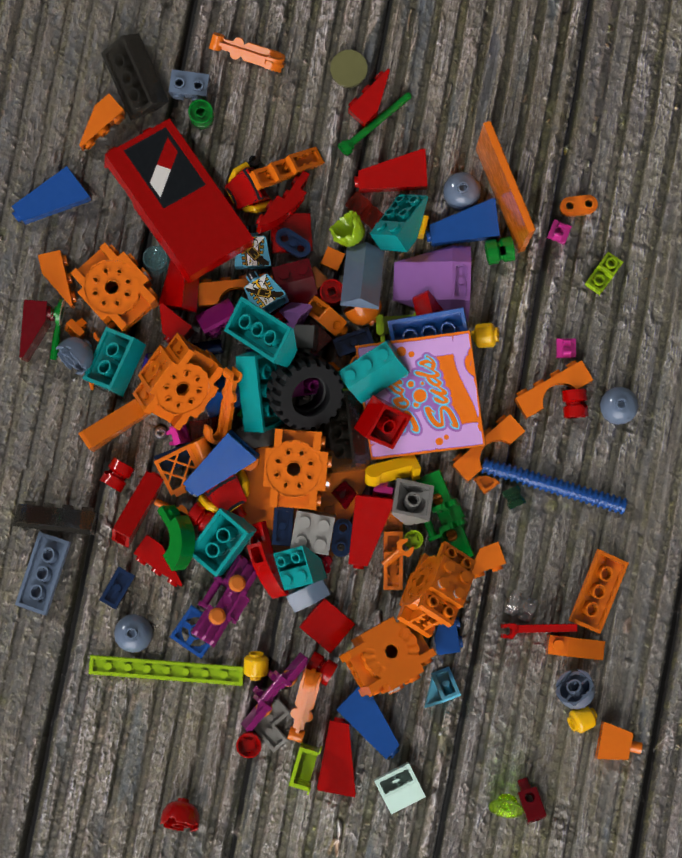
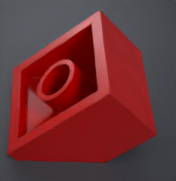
M160 304L162 333L165 336V342L169 344L176 333L181 334L188 341L195 332L193 327L166 305Z
M372 395L354 429L365 438L393 449L412 416L388 401Z

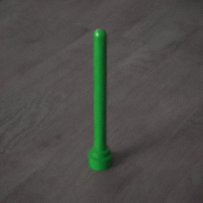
M410 92L405 93L350 140L341 141L337 145L340 151L345 156L350 155L355 148L354 145L412 98V94Z

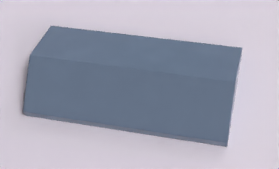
M367 242L347 247L340 306L379 309L385 250H380L378 247Z
M42 532L38 533L17 596L16 606L45 616L48 615L71 545L70 541Z

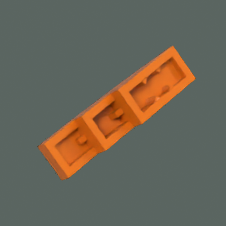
M312 147L290 154L284 159L271 162L265 167L253 170L249 175L258 191L300 175L303 170L307 172L324 164V161L317 147Z
M391 513L383 530V560L397 550L396 542L403 539V523ZM400 556L387 568L383 566V590H403V556Z

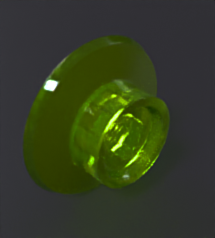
M500 794L488 806L493 814L504 818H516L523 814V808L517 803V798L510 794Z

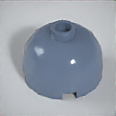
M466 172L453 174L444 184V200L448 206L459 211L475 206L481 194L478 180L475 176Z
M69 337L56 347V350L59 349L57 355L70 370L72 367L77 370V375L84 374L93 363L92 345L86 339Z
M624 387L611 388L605 392L600 401L603 418L615 425L630 422L636 416L639 408L638 399L635 394Z
M131 614L118 621L115 626L114 637L121 649L126 652L135 653L148 647L152 641L153 630L146 618L141 615Z
M583 670L567 671L556 682L557 697L564 706L570 709L585 708L594 699L596 692L594 681Z

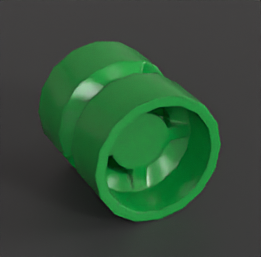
M203 99L195 100L190 104L188 114L192 125L201 130L209 128L214 122V112L211 104Z
M511 236L500 238V241H496V239L484 241L488 265L499 264L500 260L504 262L515 261V249ZM503 246L504 254H500L499 247Z

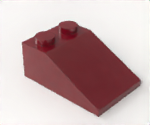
M309 258L272 267L275 282L289 299V302L284 304L282 308L291 302L308 304L314 296L319 298ZM308 315L305 321L311 320L313 318Z
M24 300L19 357L25 362L30 361L49 330L51 321L55 319L53 317L54 309H52V306L47 301Z

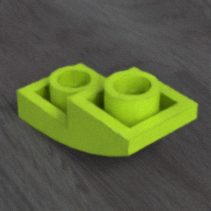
M608 251L584 285L600 296L624 262Z

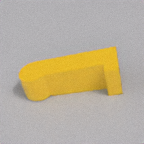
M415 455L404 456L369 465L365 470L364 480L366 485L370 487H376L381 483L394 481L397 478L411 477L412 481L420 479L421 466Z

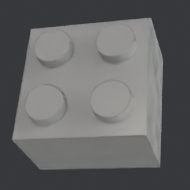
M298 508L290 549L305 545L313 553L329 555L336 515Z

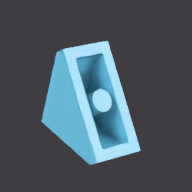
M449 667L431 673L432 677L424 708L461 696Z

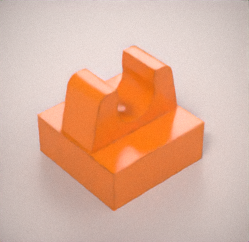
M71 318L66 323L64 330L71 337L83 339L87 322L83 318L77 322Z

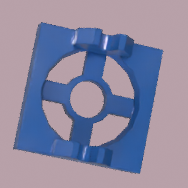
M191 605L169 637L202 659L211 645L205 643L201 646H191L193 641L199 638L191 635V629L196 624L191 625L187 621L193 617H201L203 613ZM183 627L189 630L187 641L182 636Z

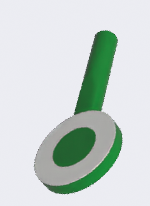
M64 299L59 300L53 312L56 326L49 358L52 360H57L59 349L56 350V347L60 343L61 324L65 313Z

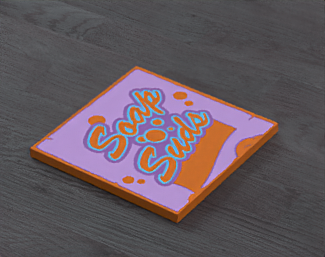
M471 331L390 341L410 373L375 396L388 401L412 417L393 449L368 439L371 460L486 446ZM383 342L355 346L357 359ZM370 399L363 402L364 409L366 408Z

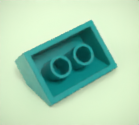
M106 327L93 354V363L84 373L82 379L123 397L146 344L132 336Z
M390 340L383 342L338 371L348 390L361 404L370 399L372 395L378 394L410 373Z
M219 508L195 541L193 558L215 577L223 575L257 529L243 517Z

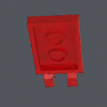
M574 623L500 624V628L508 627L510 629L509 634H501V638L513 639L517 633L578 632L577 624Z

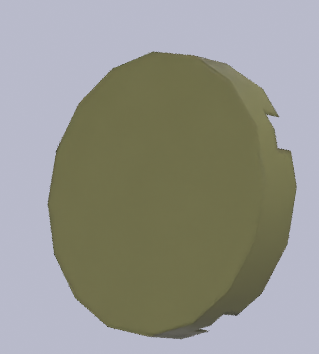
M344 50L334 56L330 66V73L332 79L340 86L353 88L359 86L366 78L368 65L361 53L355 50Z

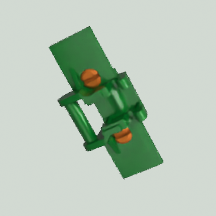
M439 469L420 477V479L416 480L417 482L434 486L431 511L437 513L442 526L439 528L440 534L437 535L431 519L429 522L424 523L430 537L428 538L429 542L440 539L441 543L446 541L469 557L474 556L464 530V524L467 523L458 498L453 499V496L450 495L441 470Z

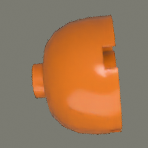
M380 301L379 309L347 306L343 313L357 326L366 324L371 326L376 323V317L381 312L382 304Z

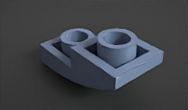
M323 579L290 592L286 598L293 611L298 612L329 596L331 591Z

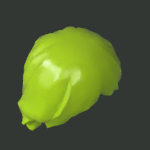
M353 210L344 214L343 217H340V220H337L329 228L333 240L345 247L357 245L365 236L364 224L361 222L357 212Z

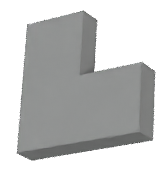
M279 698L272 703L270 714L263 717L254 728L273 753L288 741L287 737L277 727V724L288 716L290 711Z

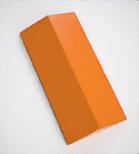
M597 549L568 621L601 634L629 563Z

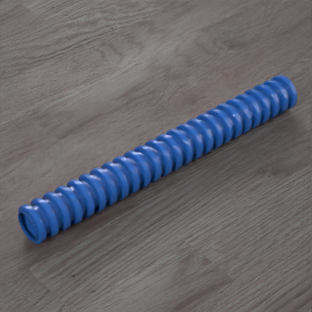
M485 457L482 463L481 473L493 474V477L498 476L500 479L503 477L504 480L510 479V482L516 481L517 484L520 482L523 486L527 484V487L533 486L534 489L537 487L540 491L544 489V492L550 491V494L556 493L557 496L561 494L562 497L567 496L568 499L573 498L574 501L579 500L581 503L584 501L585 504L591 503V506L596 505L598 508L601 506L602 509L608 508V511L614 510L615 513L618 511L621 515L625 512L627 506V498L621 499V496L615 497L614 494L611 496L608 492L604 494V491L598 492L597 489L594 491L591 487L587 489L586 486L581 487L580 484L575 485L574 482L570 484L569 481L564 482L563 479L558 480L557 477L552 478L550 475L547 477L546 474L540 475V472L534 473L535 471L533 470L531 472L529 469L523 470V467L517 468L516 465L513 467L510 463L506 465V462L500 463L499 460L496 462L493 458L489 460L488 457Z

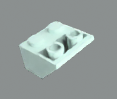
M409 762L374 779L391 815L426 797Z

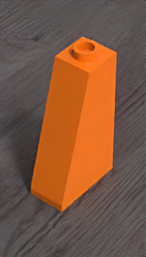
M134 399L78 434L88 449L95 452L150 414L144 412L137 400Z

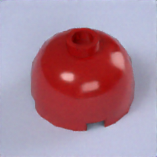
M178 798L177 801L168 803L163 809L160 824L164 823L163 827L177 831H184V828H190V832L197 831L200 823L199 811L193 804L189 803L188 799Z

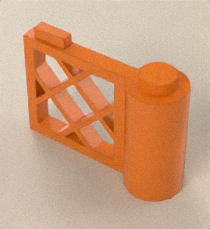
M204 436L154 461L171 496L175 494L178 497L187 492L186 486L183 483L187 479L186 475L189 467L196 469L213 450ZM187 450L190 456L188 464L177 461L179 453ZM165 460L174 462L171 472L162 470L159 463ZM176 463L187 466L184 476L173 473ZM171 476L182 479L179 487L172 489L169 483Z

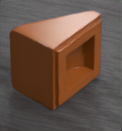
M313 266L312 272L317 291H319L327 277L316 266Z

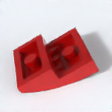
M293 213L283 223L270 229L272 253H289L279 247L275 241L276 233L281 228H288L306 239L311 246L310 252L313 251L310 213ZM282 236L281 240L286 242L288 241V237ZM302 246L297 247V250L299 252H303L304 248Z
M324 598L301 623L299 628L331 654L355 623Z

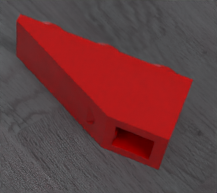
M389 69L385 72H379L375 77L376 81L372 85L368 84L362 90L363 94L358 99L355 97L348 105V113L363 128L378 115L390 75Z
M146 535L133 553L137 556L136 560L144 566L146 563L153 567L151 571L161 577L163 574L168 577L167 582L174 587L178 585L183 587L184 583L178 572L172 571L163 557L167 551L164 545L151 536Z

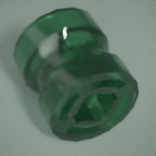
M519 485L501 492L503 497L507 499L509 510L526 503L525 497L520 493L521 488Z

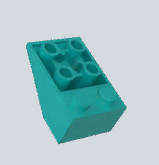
M399 194L395 198V201L369 233L380 250L409 251L419 235L428 201L427 195Z

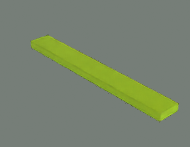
M90 655L88 673L92 675L243 686L244 680L243 666Z

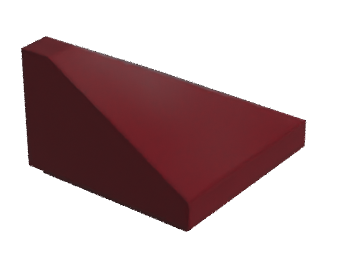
M346 480L331 492L345 510L350 506L357 494Z

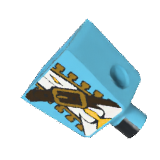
M256 225L247 226L248 231L254 238V242L251 248L235 257V270L271 269L266 236H258Z
M253 271L246 276L249 284L244 287L249 301L266 312L271 313L289 302L286 293L268 274L259 277L256 271Z

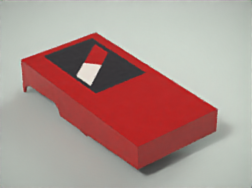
M170 118L153 128L149 127L143 130L142 134L126 143L107 150L108 153L105 154L104 161L105 169L108 168L127 193L138 215L188 284L252 247L254 242L253 236Z

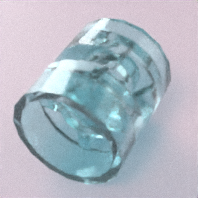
M150 246L143 253V262L149 272L162 274L168 269L169 257L162 247Z

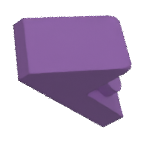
M291 302L280 309L279 312L287 319L285 324L294 329L296 324H304L313 307L310 304Z

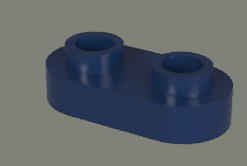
M281 228L277 231L275 241L279 247L296 258L302 259L309 255L311 246L306 239L288 228ZM282 236H287V237H288V241H286V242L282 241V240H281V237H282ZM302 246L304 251L299 252L297 247Z
M344 518L337 520L333 528L331 549L337 557H344L350 552L352 523ZM340 525H346L347 530L345 532L340 531ZM338 544H344L345 549L339 551L337 549Z

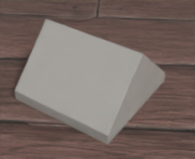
M397 478L391 514L406 526L429 522L434 486Z

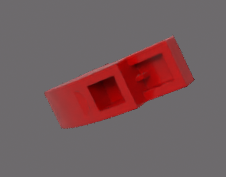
M303 170L300 176L296 175L291 183L293 187L290 190L287 189L282 197L277 195L274 201L272 199L269 201L265 208L267 212L264 215L261 214L256 221L258 225L257 233L266 232L280 225L300 207L307 194L303 188L307 184L309 173Z
M266 521L251 524L257 531L251 537V544L247 545V550L261 584L272 599L289 595L288 590L284 591L273 556L274 552Z

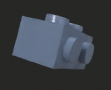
M172 69L169 94L176 100L188 98L191 101L198 99L208 101L210 75Z

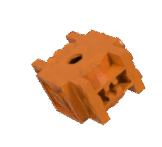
M104 242L99 247L100 250L78 269L75 268L70 273L82 286L77 293L106 325L113 321L124 334H127L134 324L152 308L155 309L158 306L157 299L159 297L151 288L153 286L150 282L152 278L143 267L141 269L137 267L139 266L137 260L130 253L126 255L123 251L119 254L112 244L108 246ZM117 286V292L110 294V289Z
M176 333L166 348L162 345L158 346L139 372L138 377L141 382L132 394L144 412L148 414L153 413L170 422L173 428L180 431L182 426L188 422L189 417L192 416L197 419L205 410L211 398L216 395L219 387L215 382L222 376L224 368L212 352L200 349L188 342L181 334Z
M275 429L274 448L266 447L263 487H271L269 507L317 510V506H321L322 494H318V491H326V487H330L331 475H327L328 468H332V456H329V452L321 451L326 446V436H323V432ZM293 462L300 466V473L298 475H292L288 470L289 465Z
M446 541L441 543L437 556H429L426 553L422 554L415 571L410 574L399 602L401 608L397 619L426 638L432 637L435 627L439 624H444L447 627L453 626L459 609L465 604L475 574L472 572L476 560Z
M391 617L353 638L351 641L355 647L340 655L339 658L342 663H346L360 688L358 691L361 697L368 695L370 698L380 692L381 694L388 692L389 695L396 693L404 688L403 684L407 685L421 678L419 674L424 672L423 667L433 661L432 657L437 654L433 648H429L422 634L401 621L396 622L395 618Z

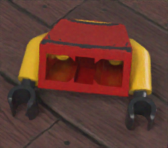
M251 156L248 163L244 162L235 167L228 178V184L225 185L228 196L225 198L231 207L234 205L237 210H243L245 213L267 211L265 208L270 199L265 188L257 191L249 175L250 172L260 166V162L257 164L251 163L256 159V156Z
M240 470L198 497L195 494L192 496L198 499L203 507L210 512L216 514L219 508H223L244 517L247 513L241 505L247 502L246 497L250 494L249 479L245 470Z

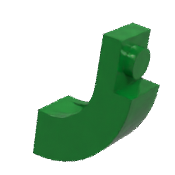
M175 505L161 506L157 511L167 526L170 535L169 546L163 557L172 571L185 570L191 562L195 549V533L192 522L188 515L181 516Z

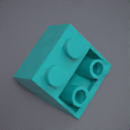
M305 545L273 553L284 591L313 584L327 578L322 559Z

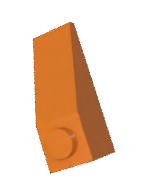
M547 634L545 654L603 660L605 641Z

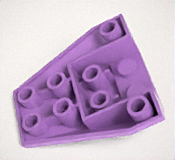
M452 245L394 262L393 301L414 308L412 298L429 290L443 310L464 307L468 322L471 290V246Z

